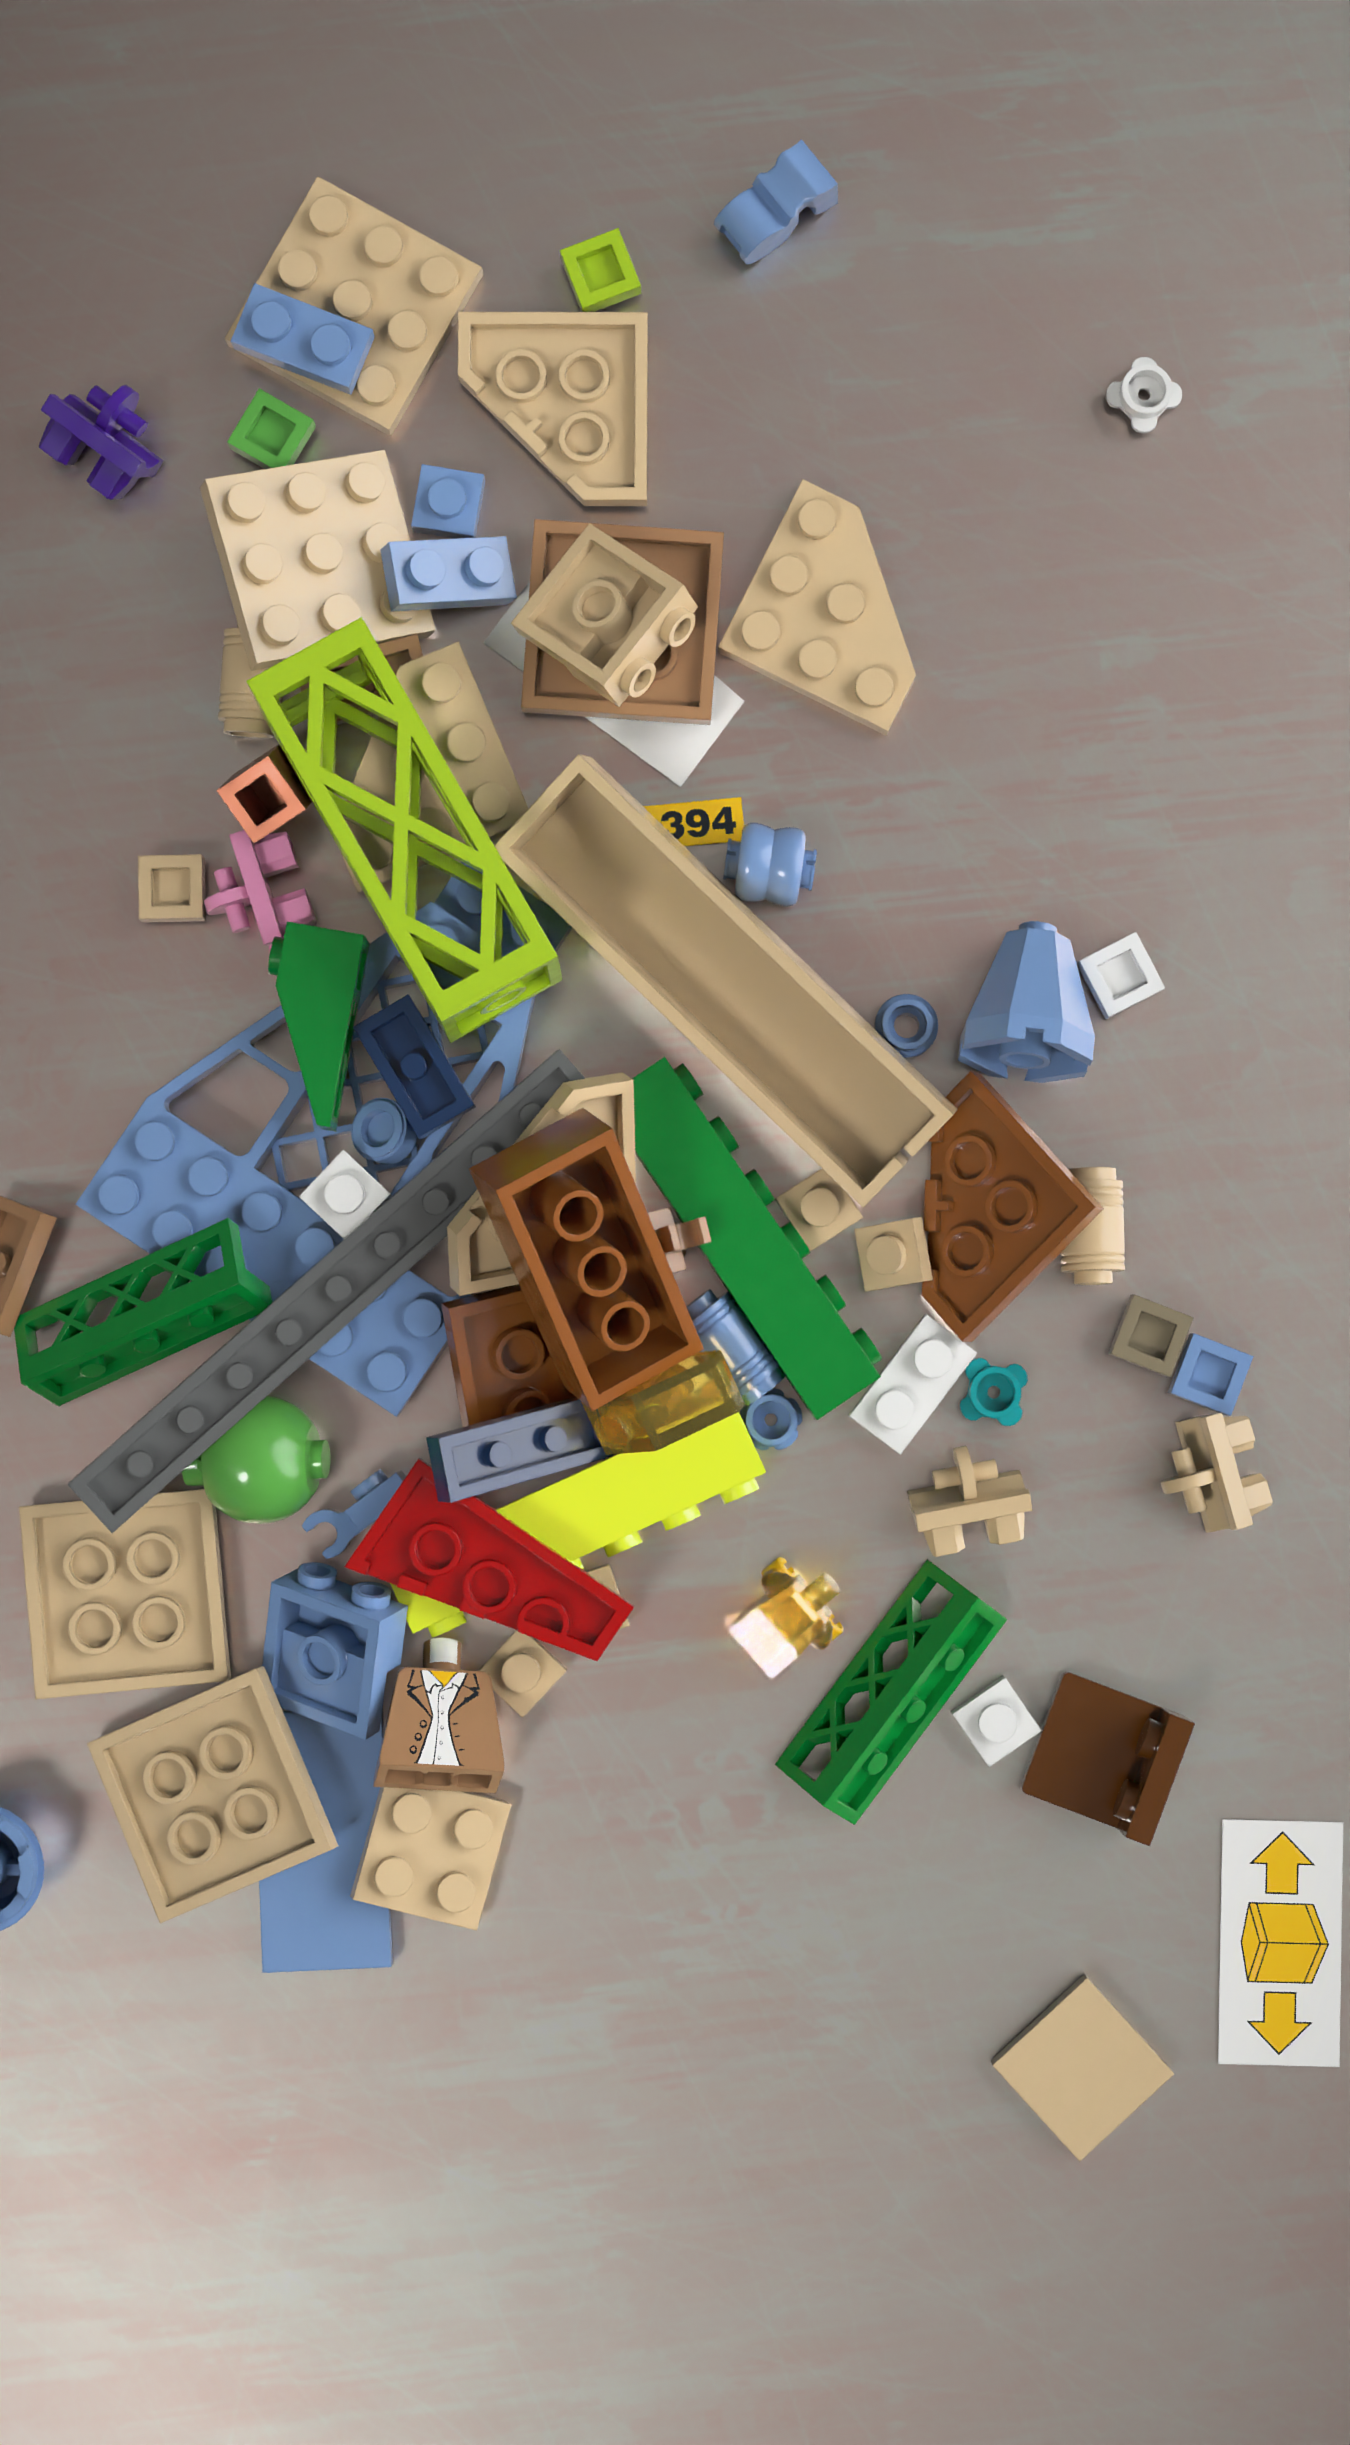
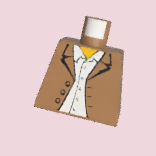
M451 1638L429 1639L423 1644V1668L404 1667L399 1669L375 1769L373 1787L479 1793L497 1792L504 1773V1756L490 1674L484 1671L461 1670L462 1644L459 1641Z

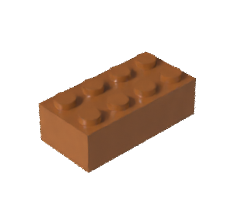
M581 1108L469 1168L563 1385L591 1411L600 1408L704 1349L615 1133L609 1125L586 1109Z

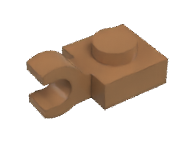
M671 1207L647 1212L673 1274L686 1270L684 1261L686 1249L712 1242L706 1217L679 1224L673 1219Z

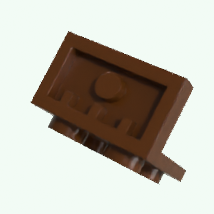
M1064 1672L1061 1675L1041 1729L1042 1731L1025 1772L1021 1789L1025 1794L1115 1827L1126 1838L1150 1846L1195 1723L1182 1714L1076 1674Z

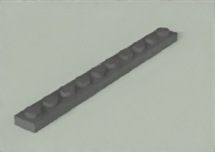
M560 1049L556 1050L68 1482V1486L111 1533L116 1531L448 1235L447 1226L477 1190L469 1168L512 1146L563 1082L585 1079V1077Z

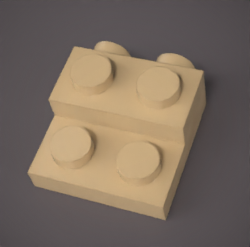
M589 523L512 620L511 624L521 636L564 664L575 678L620 707L629 695L634 698L639 697L648 690L656 673L654 663L668 645L678 647L688 639L695 626V615L693 613L698 606L681 582Z

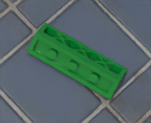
M226 1218L19 1315L14 1327L21 1384L59 1407L257 1316L273 1302L269 1285L246 1269L239 1226L229 1218ZM221 1245L224 1266L202 1277L195 1275L194 1272L205 1253ZM164 1271L172 1274L160 1296L148 1302L140 1300L152 1277ZM111 1296L118 1299L105 1322L94 1327L86 1325L98 1302ZM57 1321L64 1323L52 1346L38 1352L36 1331Z
M927 1559L775 1765L822 1806L855 1825L1008 1619ZM936 1583L953 1594L937 1617L922 1620L921 1603ZM907 1639L908 1657L899 1669L883 1672V1655L893 1642ZM869 1691L870 1708L860 1721L845 1724L846 1704L854 1694ZM830 1742L831 1760L815 1780L800 1766L816 1745Z

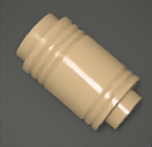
M237 623V628L224 629L225 638L223 639L220 681L221 696L219 697L220 711L218 712V720L224 722L223 733L248 738H273L274 734L264 719L246 682L269 668L251 671Z
M1082 1167L1068 1169L1104 1209L1060 1253L1062 1256L1061 1272L1074 1273V1285L1113 1284L1112 1272L1125 1271V1265L1123 1264L1125 1262V1257L1123 1256L1125 1253L1124 1208L1122 1207L1123 1181L1116 1180V1168Z

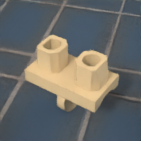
M1221 1412L1175 1422L1182 1449L1171 1453L1178 1475L1161 1481L1163 1493L1171 1494L1182 1491L1188 1513H1201L1206 1533L1225 1529L1238 1530L1253 1525L1251 1516L1271 1506L1273 1500L1268 1482L1261 1473L1240 1477L1234 1454L1254 1448L1255 1436L1250 1419L1247 1416L1223 1417Z
M966 1445L953 1448L954 1467L932 1471L934 1486L907 1491L910 1510L918 1532H923L932 1556L935 1557L958 1553L964 1549L961 1524L981 1520L985 1521L986 1533L990 1543L1002 1545L1022 1541L1024 1538V1512L1033 1511L1030 1492L1025 1488L1020 1470L998 1473L995 1459L972 1463Z

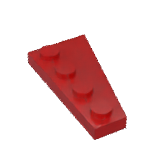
M421 1458L416 1461L344 1566L358 1573L370 1575L397 1585L396 1587L417 1595L426 1596L456 1607L460 1611L476 1617L485 1618L515 1629L519 1633L594 1661L599 1660L635 1606L478 1497L473 1496L452 1503L438 1501L432 1467Z

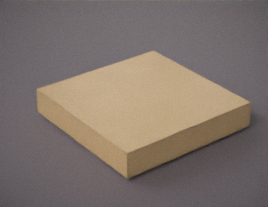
M1085 1974L991 2060L992 2066L1079 2162L1174 2075L1170 2067Z

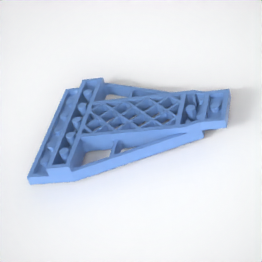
M461 862L462 864L466 865L467 867H469V868H471V869H473V870H475V871H477L478 873H480V874L483 875L482 872H480V871L476 870L475 868H473V867H471V866H469V865H467V864ZM451 877L434 903L429 902L417 911L416 920L480 954L482 892ZM518 886L555 952H557L572 927L549 905ZM504 910L502 957L524 945ZM387 932L370 943L355 1025L359 1023L377 994H379L381 1008L384 1009L389 1006L387 989L416 984L411 974L388 979L399 961L402 963L404 961ZM426 961L443 990L461 981L458 977ZM536 995L491 1020L500 1026V1029L489 1045L485 1025L477 1028L482 1051L447 1058L452 1067L477 1062L463 1083L472 1101L498 1062H501L505 1068L499 1101L516 1087L529 1020ZM426 1001L429 1016L423 1018L427 1025L431 1026L432 1033L444 1052L439 1022ZM281 1005L148 1096L75 1204L149 1254L229 1218L239 1226L246 1269L270 1286L272 1301L279 1297L343 1240L300 1197L291 1192L307 1188L317 1177L288 1182L281 1147L316 1140L323 1171L330 1164L325 1138L349 1134L352 1129V1124L338 1126L336 1132L323 1130L316 1124L301 1071L292 1072L254 1047L257 1041L286 1022ZM354 1032L352 1042L359 1041L357 1033ZM351 1047L348 1064L350 1078L345 1080L344 1089L352 1087L356 1112H358L364 1105L360 1086L381 1082L384 1079L380 1072L358 1076L353 1048ZM241 1052H244L285 1079L289 1089L286 1097L250 1151L243 1156H236L171 1113L169 1104L183 1092ZM308 1099L314 1131L282 1138ZM463 1115L430 1134L420 1149H418L416 1140L415 1146L411 1151L412 1157L389 1165L376 1164V1162L366 1159L367 1166L363 1168L379 1182L378 1173L408 1167L390 1193L393 1196L437 1156ZM272 1152L279 1183L260 1171ZM221 1245L205 1253L194 1272L195 1275L202 1277L224 1266ZM408 1270L309 1359L398 1417L433 1363L437 1362L448 1345L441 1303L472 1296L473 1293L462 1296L457 1294L450 1297L411 1270Z

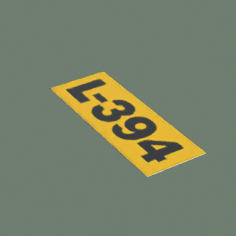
M741 797L643 806L684 846L726 843L728 838L732 839V841H741L742 829L744 827Z

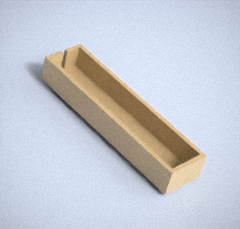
M578 754L494 845L502 860L863 1208L908 1162L909 1159L900 1150L904 1147L913 1157L958 1110L592 757Z

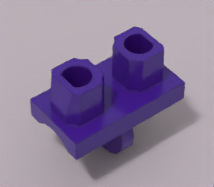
M124 385L110 395L99 386H94L88 393L86 401L100 410V413L74 394H69L63 400L55 394H50L41 408V411L51 418L39 443L41 450L64 465H75L85 446L91 447L101 457L86 481L92 488L110 500L122 499L140 477H154L164 461L121 430L124 428L133 436L139 438L147 429L148 423L134 413L139 401V393L128 385Z

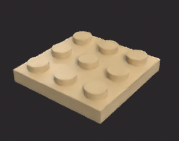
M317 176L256 284L373 329L375 338L352 395L240 351L237 352L383 433L392 436L458 320V312H463L483 276L482 267ZM247 300L224 338L227 346L232 349L234 348L231 344V339Z
M385 450L208 478L200 486L251 671L272 667L360 617L365 621L377 644L416 633L418 639L429 638L436 630L430 609L393 612L390 609L380 549L388 542L411 540Z
M205 1489L157 1493L113 1533L108 1530L82 1500L19 1507L35 1700L225 1682L231 1679L216 1507L208 1499Z
M264 1666L251 1670L87 1743L159 1923H163L339 1846Z

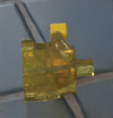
M778 1557L761 1571V1586L765 1594L740 1612L729 1629L731 1634L771 1679L798 1658L809 1644L817 1650H824L834 1639L843 1633L842 1624L840 1622L834 1624L832 1620L835 1616L826 1605L840 1593V1589L833 1578L827 1573H823L808 1585L800 1574L795 1576V1571L792 1567L786 1569L784 1564L787 1561L782 1557Z

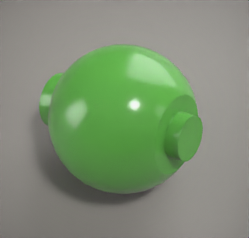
M266 1396L182 1471V1476L187 1486H204L205 1493L210 1502L225 1515L245 1523L269 1524L294 1515L310 1501L319 1486L320 1479H326L329 1475L331 1463L330 1447L327 1440H320L316 1426L300 1408L286 1400Z

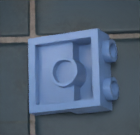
M318 1562L304 1563L299 1568L271 1582L262 1666L266 1669L281 1708L366 1740L380 1731L387 1672L401 1665L408 1606L391 1600V1590L383 1584L360 1582L352 1586L336 1580L337 1570L328 1564Z

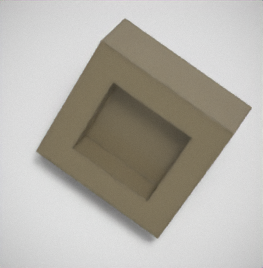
M1132 1294L1108 1354L1165 1377H1171L1194 1317Z

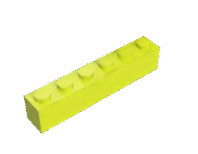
M732 1401L495 1510L581 1569H584L580 1557L602 1547L607 1557L621 1553L643 1542L638 1533L639 1530L659 1521H662L666 1531L680 1526L700 1516L701 1514L696 1504L720 1494L723 1503L727 1504L756 1491L759 1487L755 1477L766 1473V1470L737 1406ZM390 1583L398 1602L408 1606L406 1620L412 1633L428 1628L433 1638L467 1622L463 1611H460L458 1608L426 1596L417 1595Z

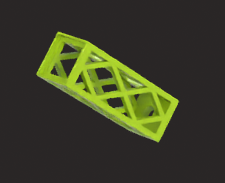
M362 617L246 681L264 719L450 1043L563 980L557 953ZM358 656L359 660L336 673L330 671L351 658ZM309 682V688L280 703V698ZM373 683L380 697L365 690L364 687ZM346 698L398 726L397 730L341 700ZM337 717L397 749L395 806L335 774ZM308 719L307 753L292 727ZM422 769L465 844L420 820ZM334 793H336V794L342 796L343 798H345V799H347V800H349V801L355 803L356 805H358V806H360V807L366 809L367 811H369V812H371V813H373V814L379 816L380 818H382V819H384V820L390 822L391 824L394 825V827H393L392 825H390V824H388V823L382 821L381 819H379V818H377V817H375V816L369 814L368 812H366V811H364V810L358 808L357 806H355V805H353V804H351V803L345 801L344 799H342V798H340V797L334 795ZM345 819L393 844L391 899ZM419 839H421V840L427 842L428 844H430V845H432V846L438 848L439 850H441V851H443V852H445V853L451 855L452 857H454V858H456V859L462 861L463 863H465V864H467V865H469V866L475 868L476 870L482 872L483 875L480 874V873H478L477 871H475V870H473V869L467 867L466 865H464V864H462V863H460V862L454 860L453 858H451V857H449V856H447V855L441 853L440 851H438V850H436V849L430 847L429 845H427V844H425V843L419 841ZM418 858L482 892L480 954L416 920ZM504 910L524 945L502 957ZM426 961L458 977L461 981L442 990Z

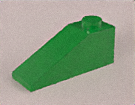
M287 922L284 938L275 936L269 955L268 974L277 976L275 986L316 1124L323 1130L336 1132L354 1035L353 1027L356 1024L370 942L362 934Z

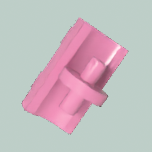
M244 830L230 834L229 837L245 885L238 887L232 867H225L215 871L214 876L219 893L204 900L207 914L218 915L226 913L232 933H237L251 927L245 907L251 905L263 944L265 946L268 945L270 950L275 936L284 938L287 922L310 926L317 924L314 910L305 888L275 898L273 897L267 877L299 868L288 833L268 834L255 844Z

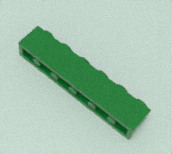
M663 1057L633 1077L636 1156L681 1223L706 1217L712 1242L700 1245L698 1248L776 1359L780 1369L786 1375L785 1377L814 1420L820 1419L881 1377L873 1366L882 1360L880 1353L862 1328L853 1333L850 1332L838 1314L840 1310L847 1306L826 1274L815 1280L802 1261L811 1252L792 1223L789 1221L780 1227L766 1207L775 1201V1198L755 1169L744 1175L730 1154L738 1149L739 1145L719 1116L708 1121L695 1100L704 1094L687 1067L682 1063L673 1069L667 1059Z

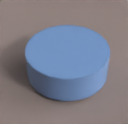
M375 1098L365 1103L355 1115L352 1123L351 1136L355 1149L364 1158L377 1163L389 1165L400 1162L409 1155L417 1140L415 1131L397 1101L388 1098Z

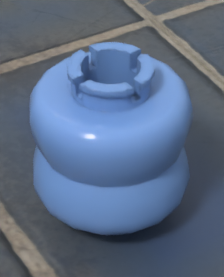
M748 823L742 829L741 842L732 841V839L728 838L723 880H736L734 893L741 901L756 902L766 899L773 904L783 907L793 906L798 900L800 888L812 891L817 850H805L806 836L799 828L785 827L774 830L764 824Z

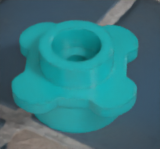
M983 1358L972 1360L965 1369V1375L969 1379L967 1396L960 1401L959 1405L962 1415L971 1421H976L981 1417L997 1419L1003 1426L1015 1425L1023 1414L1019 1402L1021 1400V1388L1028 1382V1375L1025 1369L1018 1364H1010L1006 1368L991 1366ZM991 1386L999 1388L1000 1394L997 1398L989 1397L988 1389Z

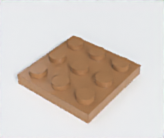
M534 519L529 599L589 523ZM590 523L681 582L698 606L693 613L695 615V626L683 644L678 647L668 645L655 661L656 673L648 690L639 697L634 698L629 695L620 707L575 678L564 664L526 639L521 698L522 712L711 725L724 532Z

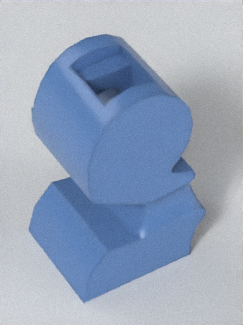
M801 139L797 144L779 155L772 169L758 174L752 184V188L743 191L731 200L717 215L714 225L719 232L725 234L738 250L740 258L747 265L752 264L770 254L788 239L798 224L799 213L806 206L817 215L838 204V183Z

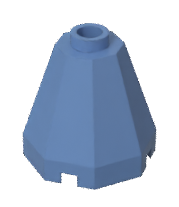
M1039 921L1024 922L1019 925L1018 930L1008 931L1002 941L961 1033L958 1061L988 1076L1008 1079L1007 1066L1028 1069L1024 1081L1037 1083L1084 1077L1088 1065L1090 1066L1093 1061L1095 1034L1071 941L1057 933V928L1049 923Z

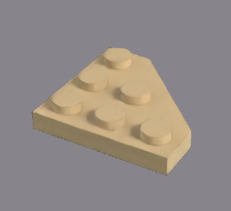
M458 312L459 382L584 506H647L648 312Z
M802 479L718 646V653L887 736L915 680L916 673L860 508Z
M459 641L400 665L396 677L488 836L491 838L509 830L527 811L528 806ZM379 716L378 721L397 730L398 726ZM371 736L353 781L354 785L395 806L397 749ZM422 769L420 820L465 844ZM346 799L347 802H349V803H351V804L357 806L358 808H360V809H362V810L368 812L369 814H371V815H373V816H375V817L381 819L382 821H384V822H386V823H388V824H390V825H392V826L394 827V825L391 824L390 822H388V821H386V820L380 818L379 816H377V815H375V814H373V813L367 811L366 809H364V808H362V807L356 805L355 803H353V802H351V801H349V800ZM345 819L380 882L383 883L391 880L393 844ZM419 839V841H421V842H423V843L429 845L430 847H432V848H434V849L440 851L441 853H443V854H445V855H447V856L449 855V854H447V853H445V852L439 850L438 848H436V847H434V846L428 844L427 842H425V841ZM342 855L357 893L362 892L360 884ZM418 858V868L428 864Z
M621 1072L563 1082L514 1143L516 1144L575 1111L584 1108L613 1129L636 1184L633 1079ZM477 1189L447 1226L450 1288L459 1296L519 1284Z

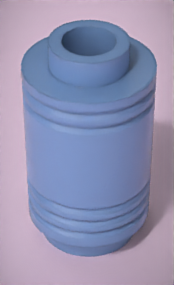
M709 1289L686 1306L704 1348L696 1354L715 1379L719 1380V1384L724 1387L725 1392L729 1393L732 1401L739 1398L744 1406L747 1407L785 1378L786 1375L780 1369V1365L739 1305L736 1304V1300L731 1298L729 1291L717 1298L712 1290Z

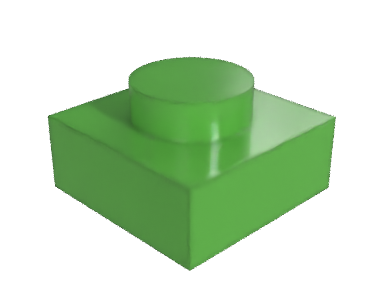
M259 388L227 443L231 450L264 469L294 465L315 430L316 425L314 419Z

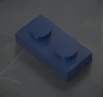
M409 994L353 1027L420 1140L476 1107Z

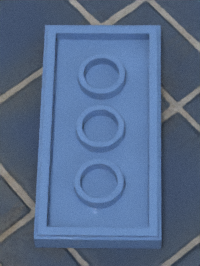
M383 1708L380 1731L366 1740L294 1712L283 1711L339 1846L259 1881L262 1973L391 1967L393 1964L391 1909L356 1901L350 1897L380 1787H373L384 1734Z

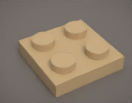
M380 1787L350 1897L356 1901L477 1931L511 1804L507 1801L472 1792Z

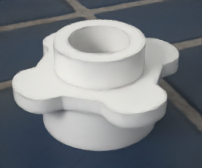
M1149 357L1137 358L1132 363L1131 370L1121 382H1112L1106 391V400L1109 406L1120 408L1131 419L1133 430L1139 433H1149L1154 430L1157 425V418L1166 409L1176 408L1182 399L1180 386L1175 382H1171L1168 374ZM1146 390L1149 392L1150 398L1148 400H1141L1138 392Z

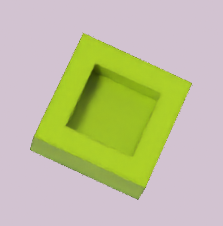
M619 228L560 250L561 262L581 312H596L641 294V284Z

